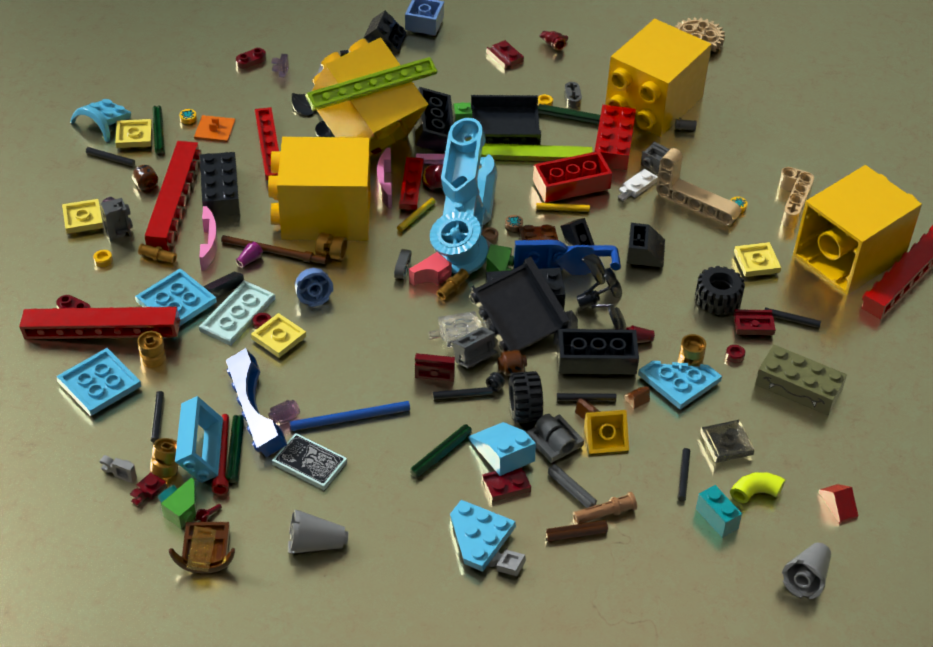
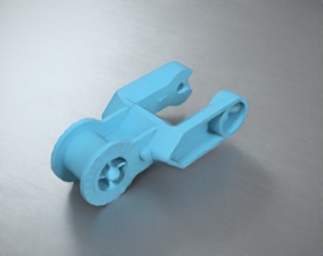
M474 118L460 119L449 130L441 175L443 191L446 196L443 215L433 224L429 235L430 242L435 251L452 263V274H456L461 268L465 269L469 274L477 271L486 262L489 250L487 241L481 234L483 225L491 220L497 181V167L491 155L488 154L486 157H481L482 147L486 141L485 133L480 122ZM467 137L472 138L470 141H465Z

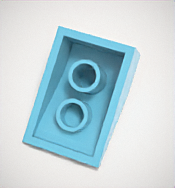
M502 422L468 436L471 443L499 476L535 461L536 443L524 430Z

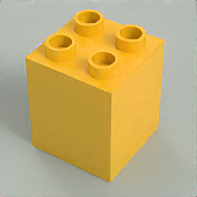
M654 18L610 57L605 105L635 108L634 124L642 130L661 137L675 124L676 119L686 114L703 97L712 44Z
M381 37L370 43L365 38L360 39L349 48L348 54L340 56L338 52H334L322 60L321 66L323 70L313 78L312 82L315 86L312 91L400 66V63ZM409 82L317 110V112L335 137L370 138L371 151L377 147L383 150L407 137L428 106V103L414 83Z
M282 137L281 151L271 152V173H278V176H269L268 179L269 198L278 200V203H271V225H280L281 240H317L319 234L323 232L332 234L333 238L341 236L346 237L347 240L369 241L371 198L370 138Z
M864 165L805 201L793 255L843 293L849 295L892 267L896 261L899 262L903 254L908 251L922 203L917 201L912 194L904 192L891 183L884 175L878 174L867 165Z

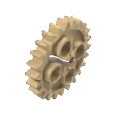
M694 17L693 20L688 18L687 21L682 20V23L678 22L675 25V28L711 43V50L714 52L723 46L725 31H722L723 28L719 27V24L714 25V21L708 22V19L704 21L701 17L697 20Z

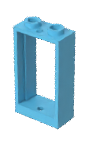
M196 396L181 403L175 462L199 482L203 483L218 476L223 417ZM198 425L204 429L202 458L195 453Z

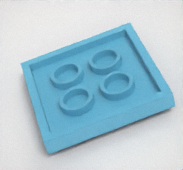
M181 268L135 296L136 302L142 307H177L181 319L179 326L217 303L216 297Z
M108 348L56 376L59 384L90 416L141 387V381Z

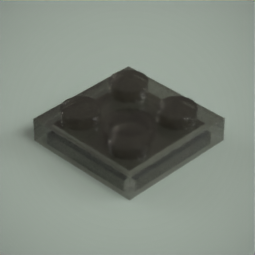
M740 420L701 427L700 433L715 463L754 455L755 449Z

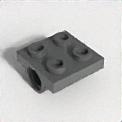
M551 414L543 415L536 422L535 427L527 431V434L536 443V447L550 463L584 445V439L560 414L555 417Z

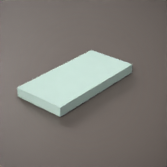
M244 280L199 326V331L231 346L253 323V317L258 313H263L275 300V294Z

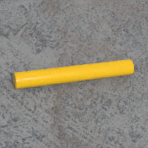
M431 197L397 226L398 231L402 232L436 203L435 199Z
M536 203V210L590 212V205Z

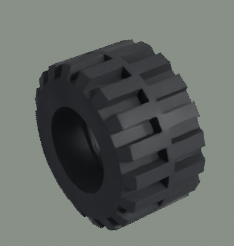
M725 266L709 267L708 270L704 269L697 281L695 292L697 304L702 306L703 310H708L711 314L727 315L728 312L733 313L734 309H738L742 302L745 288L743 277H740L741 275L738 272L735 273V270L728 269Z
M536 371L511 373L509 378V401L512 418L515 423L537 422L543 416V390L540 376Z

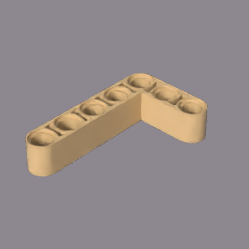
M671 148L660 160L656 186L657 193L663 198L720 223L731 225L741 213L740 206L735 202L679 179L683 155L678 149Z

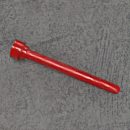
M227 414L221 416L223 417L219 472L218 476L212 481V492L217 495L226 494L229 490V481L225 477L229 416Z

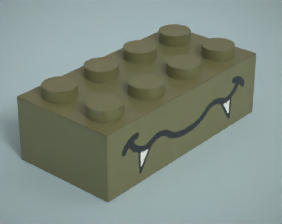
M773 344L758 369L755 385L825 415H829L843 390L847 374Z

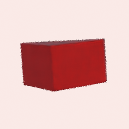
M836 484L819 490L820 495L839 524L858 518L852 487Z

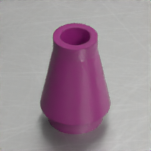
M256 242L248 243L236 259V263L241 268H244L261 257L263 253L262 248Z

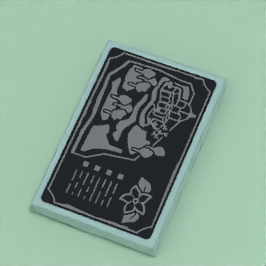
M297 433L293 435L287 442V445L272 460V465L322 490L328 487L347 463L346 457Z

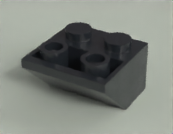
M385 10L372 19L363 38L370 43L381 37L391 52H398L407 32Z
M631 223L627 263L663 267L665 239L649 224Z

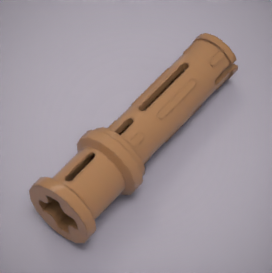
M628 492L626 496L612 497L603 504L572 512L575 524H581L606 515L613 514L617 516L621 512L630 509L634 511L637 510V501L634 494Z

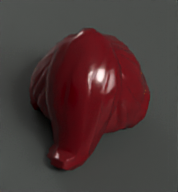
M432 164L424 170L422 176L423 185L431 190L443 188L441 181L442 164Z

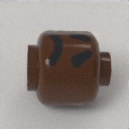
M140 165L133 171L132 179L140 190H150L157 185L158 176L151 166Z
M519 350L504 351L497 359L499 372H503L506 377L511 376V373L523 372L524 367H527L526 356H522Z

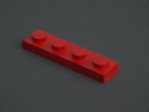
M406 157L399 209L417 210L424 158Z

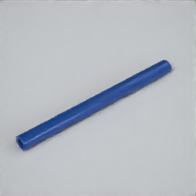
M409 401L294 420L290 421L291 431L410 411Z

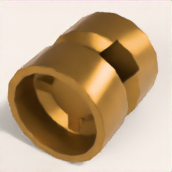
M321 232L316 242V255L324 257L330 255L332 259L342 261L347 250V238L341 236L333 238L332 234Z
M156 331L142 333L137 339L141 363L147 368H157L166 360L163 337Z
M696 334L684 336L681 341L678 362L688 363V366L700 367V364H703L707 345L705 339Z
M161 438L154 442L150 466L151 472L154 475L172 477L177 473L178 464L175 462L176 440Z

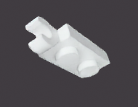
M643 169L622 184V187L619 189L622 193L618 198L622 201H625L629 196L636 198L657 183L658 176Z

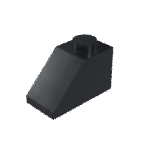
M585 218L576 219L560 226L565 241L569 246L595 245Z

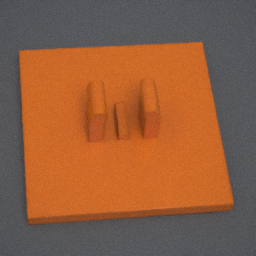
M202 115L194 139L228 142L235 119Z

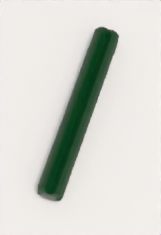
M539 104L537 108L538 114L598 125L601 115L544 104Z
M154 105L152 112L155 152L163 154L165 150L162 108L160 105Z
M234 415L232 418L226 473L229 483H236L238 481L244 417L242 415Z
M467 424L461 426L410 468L411 475L415 478L421 476L470 436L472 428Z

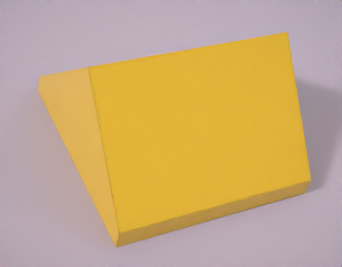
M627 410L586 413L584 436L589 454L629 451Z

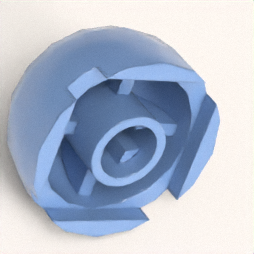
M309 268L302 271L295 281V292L300 302L311 307L320 306L327 302L331 292L333 293L334 290L333 282L328 274L318 268Z

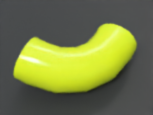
M768 472L751 473L741 477L733 485L730 495L740 503H747L757 493H767L777 498L783 489L786 479Z

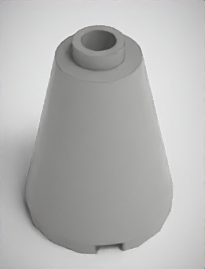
M294 510L289 529L290 540L292 541H288V553L295 554L339 549L343 547V544H347L348 531H345L344 526L300 510Z
M814 543L785 565L782 570L783 583L791 593L800 598L807 596L809 599H814L822 593L825 588L831 559L829 547L823 543Z

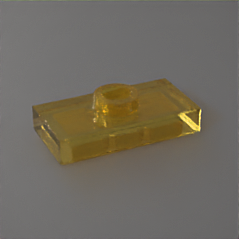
M194 527L187 569L209 571L216 530Z

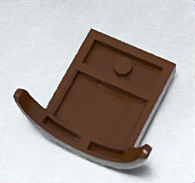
M545 224L542 226L525 225L519 227L520 240H558L555 226Z
M186 522L182 556L177 554L173 548H170V557L179 567L190 572L213 573L225 569L232 562L235 554V548H232L227 554L230 532L229 522Z

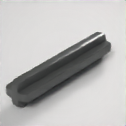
M553 464L548 469V474L586 508L596 505L597 500L561 468Z

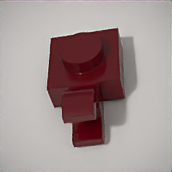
M150 472L136 484V489L130 493V496L134 498L131 500V503L139 506L147 497L153 500L167 488L166 481Z

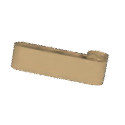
M792 167L782 169L779 181L780 188L791 192L782 217V224L788 228L797 226L804 210L805 201L810 196L814 182L813 174Z

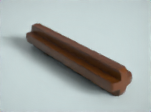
M603 520L546 529L547 541L607 533L608 524L607 521Z

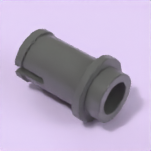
M676 119L675 129H678V131L681 129L696 131V120Z

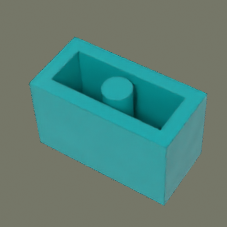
M716 485L699 493L696 510L722 538L739 529L742 513Z

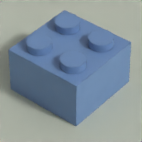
M412 0L405 13V30L436 35L444 18V1Z

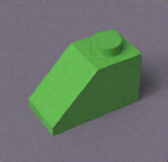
M453 103L454 123L463 118H472L471 103Z
M192 477L161 503L163 517L180 529L186 526V522H193L196 517L195 480Z

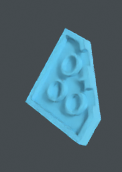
M651 361L638 371V375L678 409H682L722 380V376L709 365L704 364L696 367L688 366V363L672 362V365L661 364V361Z
M460 500L450 513L464 564L482 572L516 528L514 520Z

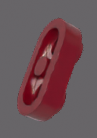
M254 48L241 53L236 57V66L240 69H247L266 60V51L261 48Z
M63 295L56 301L57 308H91L87 302L71 295Z

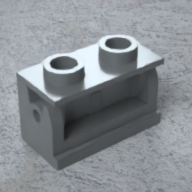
M654 141L646 151H642L641 165L658 174L660 160L670 149Z
M122 198L100 203L104 226L109 240L114 241L113 239L124 237L126 232L131 236L130 229L133 228L131 218H128V215H131L129 205L124 204Z
M481 327L452 342L456 363L466 368H471L498 353V351L493 349L495 348V332Z

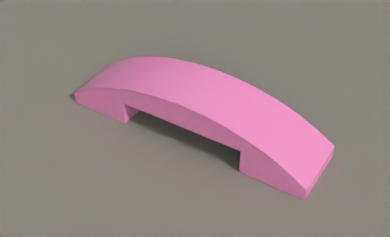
M386 148L379 158L377 165V188L383 203L388 208H392L391 183H384V173L391 172V148Z
M203 206L204 232H209L208 244H200L199 258L201 270H206L215 257L218 239L214 216L207 206Z

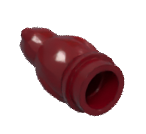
M542 31L539 35L550 47L558 51L566 46V41L569 38L567 35H562L556 31Z

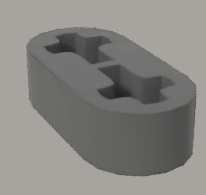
M576 82L566 83L564 91L566 104L569 107L577 108L581 105L582 100L580 86Z
M401 249L394 270V278L405 279L411 262V250Z

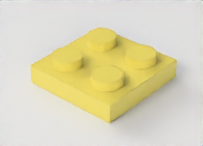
M151 119L117 121L116 148L151 146Z
M98 199L62 204L67 234L103 228Z
M770 242L735 246L734 253L745 277L780 273L781 266Z
M279 313L251 333L252 340L278 358L306 337L305 330Z

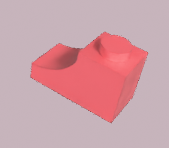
M436 252L409 269V283L413 286L425 282L439 285L451 277L452 263Z

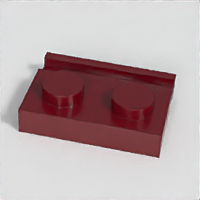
M506 40L492 45L491 48H486V53L503 69H507V66L512 67L524 62V56Z
M734 309L736 335H775L776 329L772 310Z
M416 353L415 378L454 382L455 357Z
M522 467L501 476L496 471L482 474V481L492 502L531 492L530 482Z

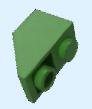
M490 244L486 260V270L488 272L510 271L511 268L509 267H513L514 262L512 248Z

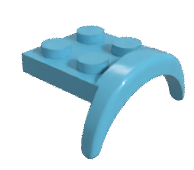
M103 99L75 110L70 123H75L78 116L86 115L98 124L105 142H109L110 131L108 125L130 119L131 112L109 99Z

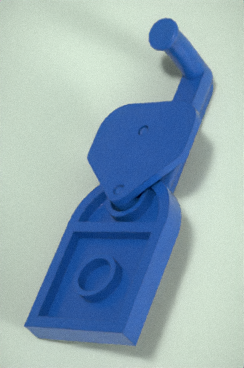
M515 240L513 269L523 265L525 259L532 257L538 269L560 268L561 270L565 269L571 275H587L591 271L582 258L590 254H595L598 257L611 256L612 263L610 267L615 271L621 269L618 248L613 245L566 246L558 240Z

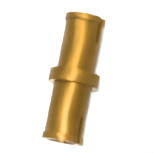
M141 243L138 249V255L153 258L154 261L161 260L174 265L177 259V253L162 250V247L157 246L155 248Z
M461 268L437 290V296L445 300L469 278V273Z

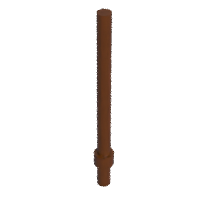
M223 235L221 238L223 243L246 247L248 243L254 242ZM256 242L265 252L303 259L304 262L326 264L327 257L315 255L310 251L301 252Z

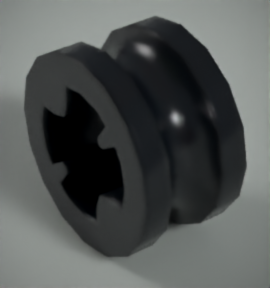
M492 372L485 380L487 387H492L494 392H499L506 382L504 377L497 372Z

